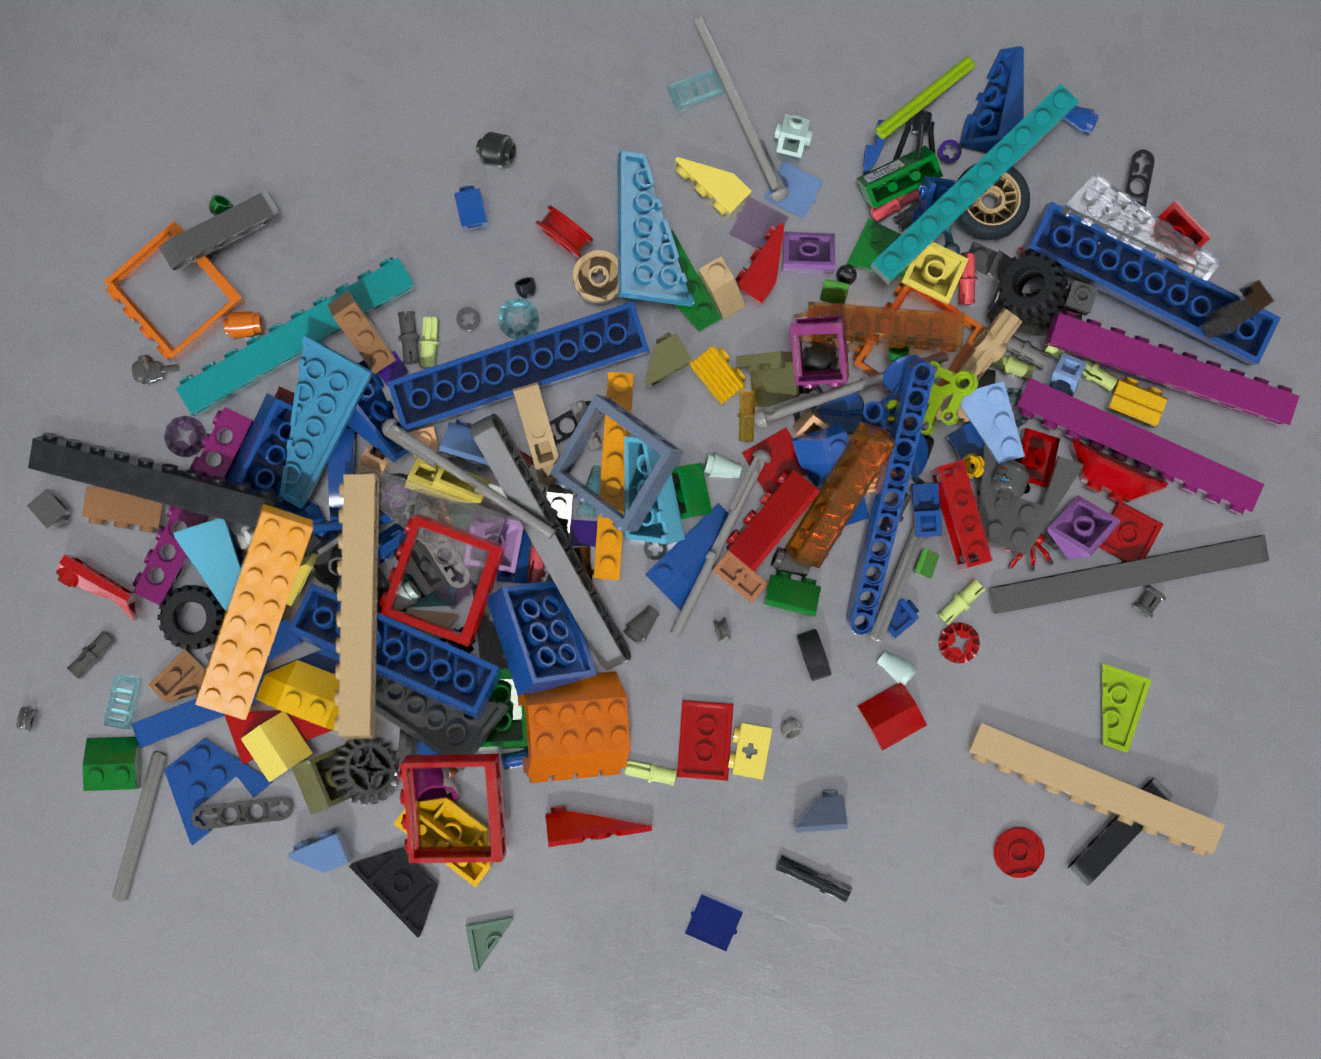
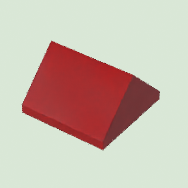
M1177 200L1170 204L1142 231L1171 262L1179 266L1212 238Z
M1024 428L1020 432V441L1025 456L1014 461L1026 467L1025 471L1029 474L1027 484L1047 488L1055 465L1060 438Z
M896 683L857 705L882 751L927 726L917 703L902 683Z

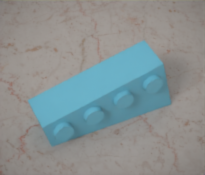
M634 435L624 436L625 515L660 457V454ZM672 473L638 531L626 530L625 539L662 544L685 540Z

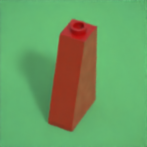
M282 711L248 712L246 720L227 714L224 715L242 764L252 761L254 758L241 739ZM288 714L305 741L332 731L331 729Z

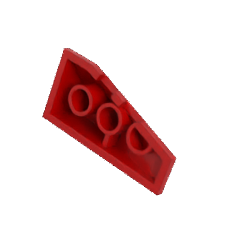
M566 806L551 807V812L545 814L548 847L581 843L588 838L600 840L609 838L611 835L625 836L652 831V824L573 809L566 810Z

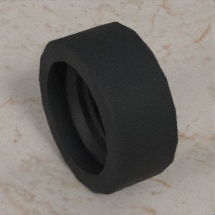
M813 629L798 634V643L811 680L816 681L831 676L830 666L817 630Z

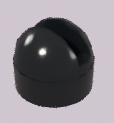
M842 265L836 272L837 281L849 285L853 284L857 277V272L851 265ZM844 270L852 274V279L840 274L841 271Z
M533 277L522 278L514 284L516 292L521 298L528 299V294L533 297L536 293V284Z

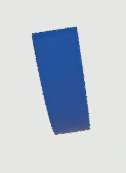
M352 428L344 429L328 461L330 521L338 520L339 508H343V498L339 494L340 482H344V474H355V434Z

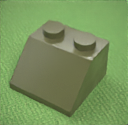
M670 332L656 339L657 344L653 348L645 378L647 390L686 368L692 362L691 356L677 333L671 336Z
M339 747L292 767L311 815L352 798V795L344 798L343 793L346 790L344 788L337 790L336 787L340 785V781L332 780L333 776L338 775V772L331 770L333 765L338 764L333 758L335 755H340L338 752ZM351 758L349 765H354L355 762L353 758ZM351 775L352 780L358 785L357 779Z

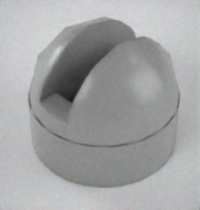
M789 717L788 722L784 720L781 724V732L787 740L797 738L803 733L800 722L795 718Z

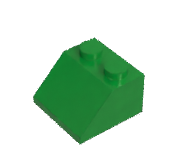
M702 463L675 467L672 472V478L681 520L712 513Z
M777 571L776 575L770 574L763 605L811 617L816 616L821 586L816 585L817 580L802 577L801 581L791 579L792 574Z
M136 736L86 739L82 765L83 791L131 790L140 788V754Z

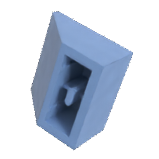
M334 828L317 835L318 840L311 843L309 838L292 846L293 851L288 854L291 860L323 873L342 866L353 859L342 830L335 833Z

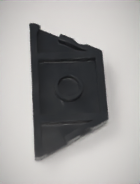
M404 847L356 861L349 865L350 869L418 938L422 934L439 883L419 863H409V854L406 853Z

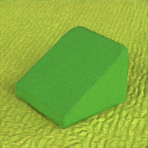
M826 279L823 282L820 300L832 304L842 302L845 304L850 285Z
M921 549L913 570L914 573L926 578H932L939 555L928 549Z

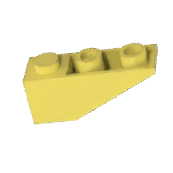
M680 157L675 159V164L677 165L675 170L685 180L689 177L695 183L694 189L701 196L705 197L708 195L714 201L712 206L721 215L726 213L731 216L752 193L734 173Z

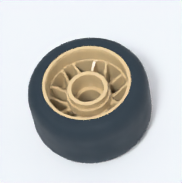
M974 165L966 169L958 178V180L962 178ZM1012 167L956 220L958 225L969 235L983 240L1000 239L1015 231L1024 221L1030 206V191L1023 175L1016 168ZM987 195L992 196L996 201L995 207H986L983 204V197Z

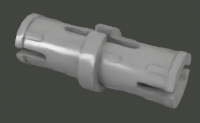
M1012 335L1006 343L1007 350L1018 355L1020 360L1025 359L1044 369L1051 354L1031 345L1032 342L1029 340L1024 341Z

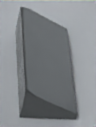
M422 540L416 541L405 573L419 590L421 598H425L447 584L448 581Z

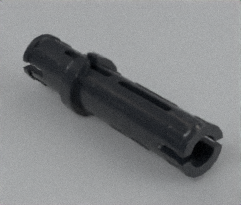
M784 855L781 856L775 869L818 889L819 893L823 895L827 893L845 903L852 891V887L832 879L831 875L827 874L825 876Z

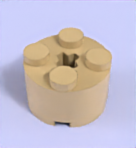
M595 250L583 255L577 261L573 270V281L575 289L582 299L591 304L603 305L611 303L618 297V259L615 255L608 251ZM603 272V277L606 280L595 283V278L592 276Z

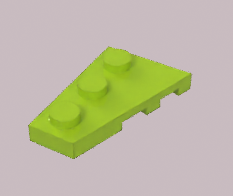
M1101 663L1102 745L1128 753L1152 679Z

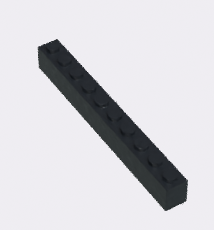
M43 433V435L32 440L28 468L254 528L263 504L281 510L283 497L275 495V491L270 489H251V485L247 483H228L224 477L202 476L200 471L187 470L186 472L178 470V466L174 464L164 463L159 465L155 464L153 459L146 457L135 459L130 457V454L127 452H108L104 446L91 445L89 447L82 445V441L77 439H67V441L58 439L59 436L54 433Z

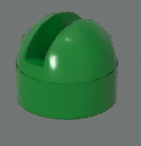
M213 195L209 202L211 214L213 212L220 214L231 207V202L221 195Z
M900 343L891 345L889 347L890 361L893 363L897 359L909 355V347Z

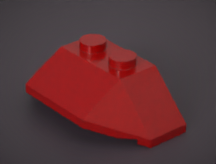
M1077 439L1072 440L1068 446L1073 461L1084 464L1078 475L1082 482L1087 483L1086 487L1094 492L1100 493V491H1104L1110 494L1109 498L1117 503L1123 504L1124 501L1127 503L1159 492L1168 485L1167 482Z

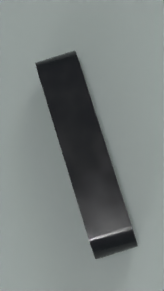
M1155 777L1150 779L1141 788V790L1167 801H1170L1173 797V794ZM1115 815L1073 859L1067 869L1085 886L1090 885L1142 831L1143 825L1134 822L1130 826L1118 821L1119 815Z

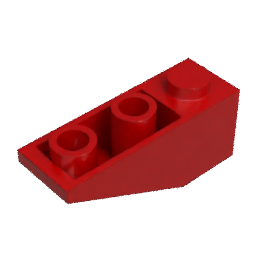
M781 222L777 227L771 226L764 237L768 240L763 248L758 246L750 257L753 262L748 270L743 267L735 278L739 282L737 284L739 290L760 305L763 304L776 285L785 226Z

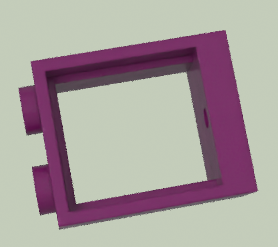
M844 315L792 318L790 336L795 386L802 385L803 388H814L818 384H828L831 387H838L847 383L850 372ZM837 333L841 369L804 371L801 335Z

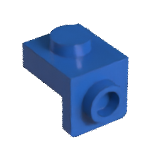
M901 598L898 601L887 632L894 640L919 619L917 615L919 610L911 600L906 602Z

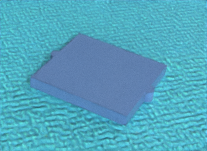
M783 161L778 173L784 186L788 187V196L783 201L772 200L769 196L773 193L770 186L764 199L804 219L811 204L816 202L815 196L823 181Z

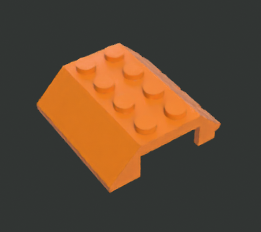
M616 671L600 672L593 677L541 692L518 695V706H525L529 757H523L522 759L523 772L526 773L527 778L529 777L530 783L548 782L550 775L552 781L573 779L574 773H576L577 779L597 777L599 771L601 776L619 775L621 768L626 767L631 749L627 697Z

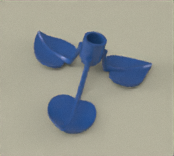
M903 356L888 366L883 375V386L887 390L893 391V393L883 398L880 402L870 401L864 406L863 398L855 392L826 402L818 409V413L830 426L841 423L846 433L857 432L863 427L864 419L862 415H864L866 420L881 423L882 426L891 430L892 425L886 421L889 416V408L886 404L894 399L897 394L898 396L900 395L906 366L911 359L919 356ZM919 366L916 369V377H920L925 373L923 366ZM912 392L909 396V400L917 398L920 395V392ZM921 433L911 470V475L919 476L923 472L928 460V444ZM906 441L898 444L897 452H903L907 448ZM895 467V469L901 471V467Z

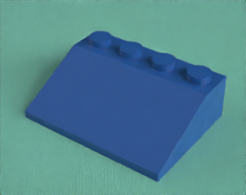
M266 394L229 471L226 482L232 484L236 482L247 483L251 485V489L255 490L262 488L275 491V495L279 496L283 468L286 464L288 451L286 449L287 441L290 438L292 404L271 394ZM282 500L281 510L296 514L300 509L288 501Z
M554 581L504 586L489 596L487 603L517 695L541 692L593 677L597 674L584 635Z

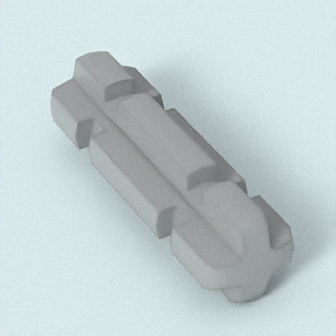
M584 400L571 405L573 414H577V423L580 422L588 408ZM596 427L587 441L590 450H595L603 445L600 435L597 436L596 434L598 432Z

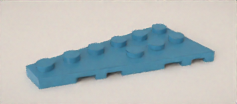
M621 150L618 153V297L691 307L695 302L692 294H689L686 285L687 278L685 272L682 273L678 261L679 254L668 221L664 219L661 210L663 206L660 198H657L653 186L654 179L646 155Z
M303 335V352L299 362L300 371L292 408L290 438L287 441L286 449L288 451L279 494L284 500L300 509L305 508L374 373L308 335Z

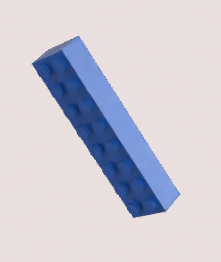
M311 583L288 630L294 637L340 657V653L336 651L337 637H340L341 627L337 626V612L341 611V601H338L337 594ZM377 613L376 674L480 720L502 674L500 668Z

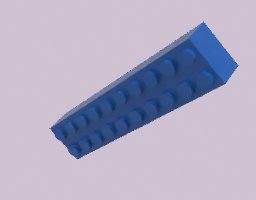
M1052 201L1044 206L1023 250L1028 254L1031 251L1037 252L1039 255L1041 253L1046 254L1062 271L1099 288L1107 294L1250 366L1259 364L1281 317L1265 309L1246 317L1235 302L1240 296Z
M631 301L388 381L387 384L402 429L410 432L514 398L513 389L538 382L539 389L650 353L634 302Z

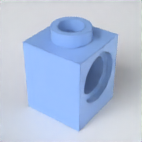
M1063 353L1053 372L1049 386L1073 397L1081 382L1087 362Z

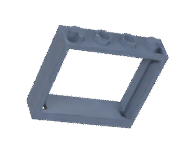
M595 394L550 474L557 479L556 483L559 486L575 492V497L579 501L586 504L589 503L595 507L594 512L612 520V525L622 532L626 530L638 531L684 451L610 397ZM603 413L660 454L658 461L626 515L622 514L569 474Z

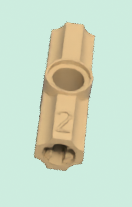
M1003 308L989 328L983 330L976 337L972 345V351L957 371L969 370L977 376L979 381L989 366L1003 356L1007 349L1006 343L1023 321Z

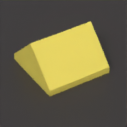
M933 242L904 270L901 282L948 305L968 259Z
M283 711L259 725L241 739L269 782L313 754L288 714Z

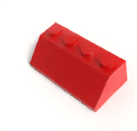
M793 468L789 471L785 469L776 479L778 485L774 490L770 491L768 489L759 500L762 503L756 511L752 509L743 519L745 525L740 531L735 529L727 539L729 544L726 548L753 572H755L820 493V490Z

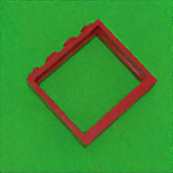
M964 459L938 466L931 470L932 482L938 483L939 506L958 570L993 561ZM939 473L942 480L940 482H938L936 478V474ZM963 555L965 563L961 564L959 556Z
M417 514L413 519L409 518L406 524L405 533L408 534L405 543L402 542L396 554V557L399 558L397 567H393L389 574L388 581L391 584L388 592L385 591L381 598L380 606H383L381 614L465 646H470L476 637L506 545L425 515ZM420 527L489 552L462 633L393 608Z
M499 753L406 755L402 763L399 764L400 772L398 777L400 780H403L400 802L401 805H405L402 826L404 830H407L404 849L409 854V863L503 862L507 854ZM485 767L491 846L422 847L415 768Z

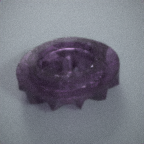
M180 416L174 418L166 426L164 439L167 448L172 453L181 457H189L202 449L201 444L206 434L203 425L197 419L190 416ZM179 427L185 432L194 430L188 436L190 446L183 440L175 442L181 436Z

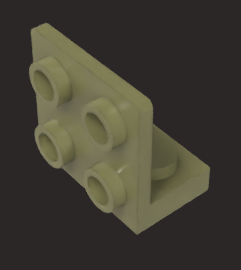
M779 351L736 356L737 366L747 367V371H751L752 402L754 408L770 407L799 397V385L795 386L792 352Z

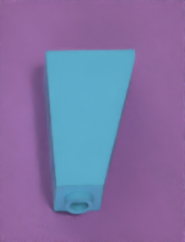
M218 518L174 532L175 539L226 611L241 569L227 521Z

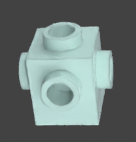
M785 114L783 124H777L774 138L779 139L776 152L801 158L804 145H810L813 131L808 130L810 120L797 115Z

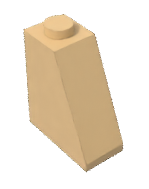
M722 256L699 269L698 276L723 320L746 308L735 278Z

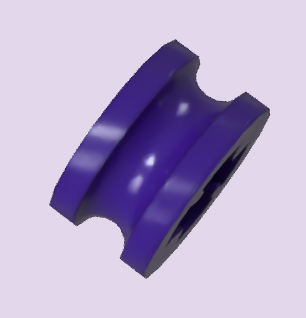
M955 140L944 141L938 149V157L945 164L955 163L962 153L960 144ZM950 145L951 149H956L957 154H953L954 158H949L948 155L943 154V150H946L945 146Z

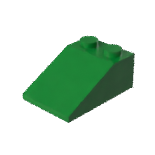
M509 668L500 669L502 674L489 702L505 704L509 709L479 750L528 748L525 706H518V695Z

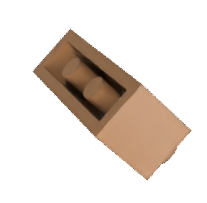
M349 291L327 305L333 318L374 374L396 360L389 346Z
M87 486L82 516L89 518L88 523L104 525V521L108 520L114 521V527L129 529L130 524L140 525L139 531L155 533V528L160 529L164 524L166 504L105 488Z

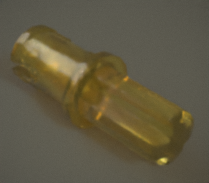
M740 391V411L737 417H739V441L752 442L754 440L756 391Z

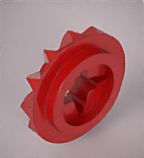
M962 622L948 625L939 637V649L942 655L953 663L969 662L977 655L980 647L979 634L972 626ZM955 632L961 639L970 638L964 644V654L959 647L949 648V646L956 642Z

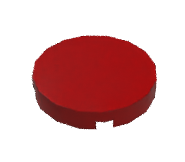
M1014 826L1005 829L997 836L993 845V858L996 866L1003 873L1013 878H1025L1033 875L1044 861L1045 848L1041 838L1034 831L1026 827Z

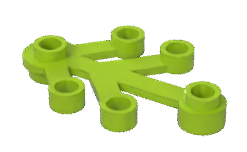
M936 361L929 362L932 366L938 367L934 378L941 377L951 383L942 387L932 384L928 401L929 406L923 424L929 422V428L925 431L921 429L922 434L929 435L934 431L933 421L943 400L952 394L953 397L948 408L941 413V420L949 426L957 423V411L964 397L973 394L978 387V379L973 372L962 370L956 374L943 368ZM969 380V386L963 388V381ZM919 396L915 399L909 400V402L916 401L919 398ZM891 400L886 404L889 408V416L886 420L890 422L894 420V416H891V411L897 408V401ZM953 413L952 420L946 421L947 414Z

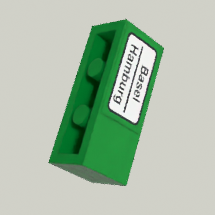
M925 145L922 147L920 158L916 157V150L856 179L865 201L875 209L919 188L920 184L924 183L925 176L940 178L943 177L935 153Z

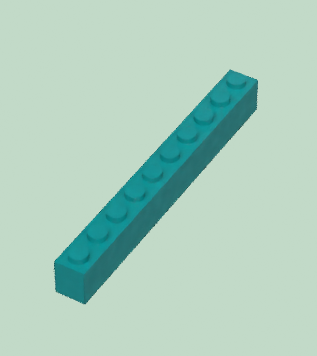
M1060 83L878 256L870 267L889 285L1070 113L1079 101Z
M393 257L387 258L379 264L381 268L376 271H365L357 277L359 281L352 285L348 283L341 285L335 289L336 294L327 299L326 296L319 298L312 303L314 305L313 308L306 312L304 309L295 312L290 316L292 320L284 325L282 322L273 325L268 329L270 333L263 337L257 335L246 342L247 346L238 351L235 348L224 355L225 359L216 364L213 361L202 367L203 372L194 377L191 374L180 380L179 383L181 385L176 387V390L190 414L197 416L302 354L303 335H308L321 343L340 332L342 329L333 318L327 305L347 291L351 293L367 316L416 287L399 257L393 259Z

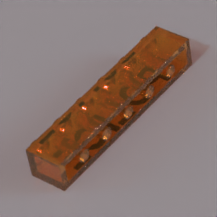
M821 302L808 303L807 317L844 315L847 344H852L853 340L863 341V344L867 346H878L879 342L889 343V347L904 348V345L907 344L915 345V349L930 350V347L933 346L941 347V351L956 352L957 348L962 349L964 313ZM837 333L807 335L812 337V341L827 342V338L837 339L838 342Z
M864 422L860 423L821 487L820 493L813 500L785 546L795 562L820 568L828 557L833 545L840 537L849 519L853 516L857 506L866 495L867 490L896 445V442L886 429Z

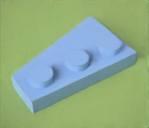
M1004 381L977 388L973 394L964 397L960 406L997 463L1025 456Z

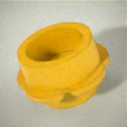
M975 453L967 454L963 459L969 479L980 477L984 472V459L981 456H976Z

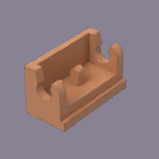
M730 551L724 555L712 570V572L751 604L769 584Z

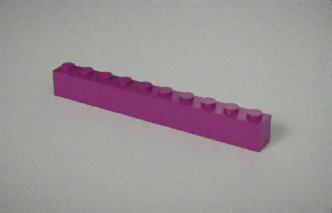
M1063 310L1062 313L1054 314L1044 342L1045 345L1281 426L1291 424L1300 396L1293 394V389L1283 385H1278L1277 388L1268 385V380L1260 377H1254L1252 380L1244 377L1245 372L1232 368L1230 371L1221 369V364L1210 360H1206V363L1197 360L1198 356L1183 352L1180 355L1174 353L1173 347L1159 344L1158 347L1149 344L1150 340L1145 337L1135 335L1134 338L1125 336L1126 331L1115 327H1111L1110 330L1102 328V323L1092 319H1087L1086 322L1077 319V314Z
M1032 378L1025 380L1014 404V408L1019 410L1018 414L1032 420L1034 416L1042 420L1041 425L1049 429L1056 430L1058 427L1066 431L1065 436L1071 439L1080 440L1082 438L1089 441V446L1101 452L1103 449L1113 452L1112 457L1126 462L1127 459L1136 463V468L1147 473L1153 470L1159 473L1158 478L1166 482L1173 483L1175 480L1183 484L1182 489L1196 494L1199 491L1206 494L1205 499L1218 505L1220 502L1230 505L1228 508L1230 511L1243 515L1244 512H1253L1264 487V483Z

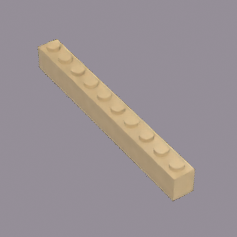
M344 474V482H340L339 494L343 498V508H339V522L343 523V533H340L338 536L339 549H342V559L338 560V574L342 575V583L337 588L338 601H341V611L337 612V626L341 627L340 637H337L336 651L340 653V664H336V679H340L339 690L335 692V704L339 706V716L335 717L334 727L335 732H338V736L343 739H375L379 478L375 474Z
M981 723L969 751L971 754H974L973 760L985 765H987L988 761L998 765L997 770L1009 775L1012 774V771L1022 775L1021 780L1033 785L1037 781L1046 785L1045 790L1056 795H1060L1062 791L1071 795L1069 800L1080 805H1084L1086 801L1095 805L1093 810L1108 816L1109 812L1119 815L1118 821L1130 826L1136 822L1143 825L1142 831L1157 836L1158 832L1167 835L1166 841L1178 846L1186 843L1193 846L1192 852L1206 857L1207 853L1214 854L1225 824Z

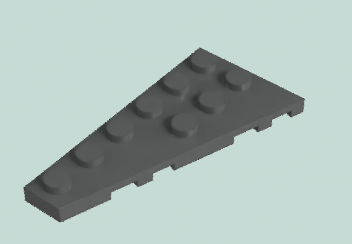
M376 674L375 712L438 755L476 754L509 709L505 704L488 701L480 720ZM458 767V768L463 771L466 767Z

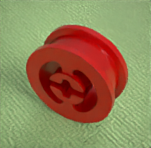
M549 205L546 208L548 210L546 216L542 221L537 220L535 225L564 250L579 259L582 256L580 251L587 242L592 243L593 238L569 217Z

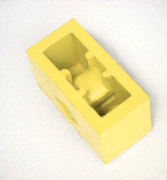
M741 722L740 727H735L733 742L737 743L735 753H730L728 764L729 768H733L732 774L763 780L772 728ZM749 743H753V748L757 749L756 754L752 753L750 758H748L742 749L743 747H748Z

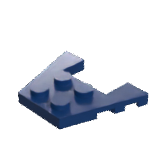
M207 737L203 738L164 769L192 846L212 831L211 829H198L193 825L191 820L193 811L229 782L238 777L253 798L273 783L272 781L269 782L265 776L248 764H242L241 760ZM200 815L196 816V821H200L202 826L206 825V822Z

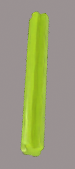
M969 56L964 57L875 128V133L878 137L885 139L970 72L975 67L974 61Z

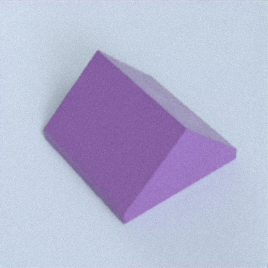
M783 233L782 272L834 273L835 234Z
M1077 495L1048 527V533L1067 559L1091 557L1116 529L1121 520Z

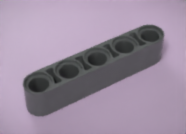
M264 191L162 243L159 249L172 271H175L271 223L281 215V211L270 193Z

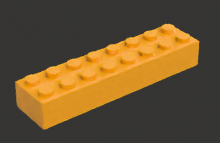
M265 504L262 505L204 672L195 705L246 720L313 529V520Z

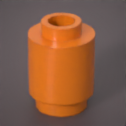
M254 311L228 313V318L223 320L225 334H230L231 339L256 336L257 333H262L260 313H254Z

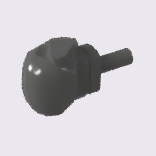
M149 355L139 356L138 361L132 364V375L138 384H148L157 381V379H162L161 373L178 370L177 364L160 367L159 361H153Z

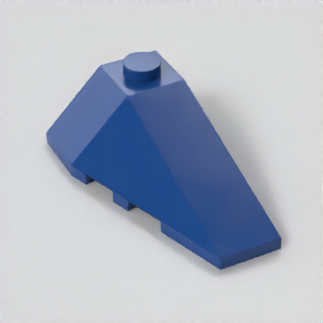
M1022 46L1000 49L987 75L989 80L983 93L979 92L976 98L978 104L973 114H968L965 120L960 141L962 147L988 153L1024 119V48Z
M362 360L358 363L359 365L372 371L365 362V360ZM373 373L347 425L395 463L410 452L386 437L382 432L383 423L387 419H395L391 411L394 407L391 401H387L382 391L384 385L377 373ZM398 422L397 426L402 429L401 423Z
M839 423L791 439L800 466L818 490H820V493L827 482H831L832 484L827 492L841 495L839 500L826 496L823 497L833 504V510L844 525L847 526L870 518L858 472L845 475L838 470L840 461L849 456L850 458L843 464V468L845 470H852L855 467L853 453L846 452L850 443L842 424ZM833 475L850 480V482L846 485L829 479Z
M719 503L712 509V513L706 514L685 535V540H681L674 545L645 574L680 611L704 565L708 551L711 550L729 514Z

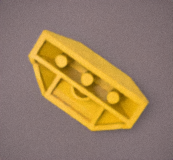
M296 660L266 674L259 688L256 700L335 731V717L339 716V706L335 704V692L339 690L340 679H336V674Z
M449 797L418 801L422 847L490 846L488 828ZM404 809L393 824L407 834V830H404L402 826V817L405 814ZM491 862L444 863L475 888L492 867Z

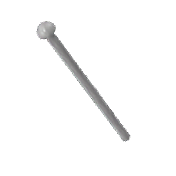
M703 16L697 17L693 21L771 186L773 193L769 196L774 201H783L788 196V187L784 186L763 139L758 137L740 98L741 94L731 79Z
M946 351L923 358L927 362L936 361L938 363L949 360ZM884 372L861 377L859 381L817 395L814 391L764 409H759L754 415V421L758 427L767 428V422L883 383Z
M390 418L383 423L382 432L386 437L433 468L435 464L439 465L461 481L473 486L476 493L483 494L547 538H552L555 533L554 529L398 427V420Z
M757 450L752 454L754 459L730 506L731 510L711 550L708 551L704 565L671 629V632L678 636L681 635L765 462L769 464L771 462L770 454L765 450Z

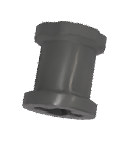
M1147 585L1145 587L1146 592L1138 602H1134L1133 606L1142 614L1152 619L1154 610L1167 597L1151 585Z

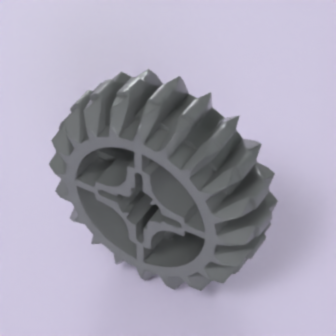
M378 737L373 741L372 739H354V741L350 739L346 741V747L341 746L338 749L340 755H335L333 758L338 764L333 765L331 770L338 772V775L333 776L332 780L340 781V785L336 789L341 790L344 788L346 790L343 793L344 798L352 795V803H357L360 800L363 806L367 805L369 801L372 805L378 803V800H386L387 794L390 795L395 791L392 786L399 784L398 779L394 777L398 776L400 772L398 769H395V766L399 764V760L393 761L392 758L396 751H387L389 743H384L380 746L381 738ZM362 750L359 762L349 765L353 754L356 751ZM375 756L379 759L381 765L375 761ZM365 766V769H366V770H369V772H372V773L368 774L367 771H364L363 769H360V768H362V767ZM351 775L357 779L358 785L352 780ZM383 776L378 788L371 790L374 778Z

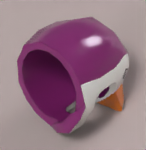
M455 767L415 768L418 801L449 797L454 802L458 800V790L450 780L458 773Z

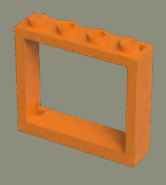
M172 221L104 282L108 286L106 291L115 302L119 299L125 305L122 309L132 321L136 318L142 326L139 329L148 340L154 338L159 344L156 348L165 359L170 357L176 361L227 317L228 313L235 310L245 300L207 256L196 260L230 301L176 348L169 343L120 287V284L160 250L159 246L162 243L184 232L178 223Z
M901 282L894 292L898 295L893 304L887 302L880 315H888L893 318L909 292L912 291L972 331L947 369L957 374L959 372L957 371L972 351V345L976 337L988 328L952 304L946 305ZM881 320L880 336L890 321ZM873 323L870 332L866 335L869 338L866 345L863 347L859 344L851 356L855 359L852 366L867 376L879 373L864 363V360L879 339L874 338L875 323ZM941 378L937 385L942 387L951 382Z

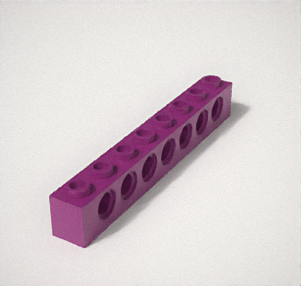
M224 407L223 411L218 410L212 422L215 427L211 434L207 433L201 444V447L204 449L200 457L196 456L190 470L200 471L202 476L206 475L209 478L211 476L227 478L253 420ZM230 429L233 434L232 440L229 443H223L220 439L222 431ZM218 452L221 455V462L219 465L212 467L209 463V457L212 453ZM170 506L167 513L169 520L165 527H160L155 539L158 542L155 549H150L145 557L144 563L147 565L143 573L139 572L134 579L132 586L135 589L133 593L159 606L160 603H164L165 599L163 598L167 594L172 593L188 560V556L174 537L176 524L183 521L187 528L206 523L209 515L197 512L190 513L186 509ZM167 545H172L175 548V556L172 559L165 558L163 554L164 548ZM156 568H161L164 572V578L161 582L157 583L153 580L152 573Z

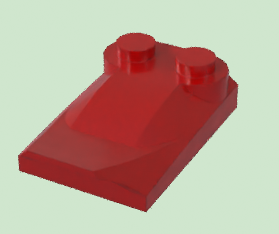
M64 554L56 570V574L59 575L57 579L59 582L70 588L71 586L74 588L78 586L94 595L111 599L132 620L139 619L136 612V601L139 598L137 594L76 556Z

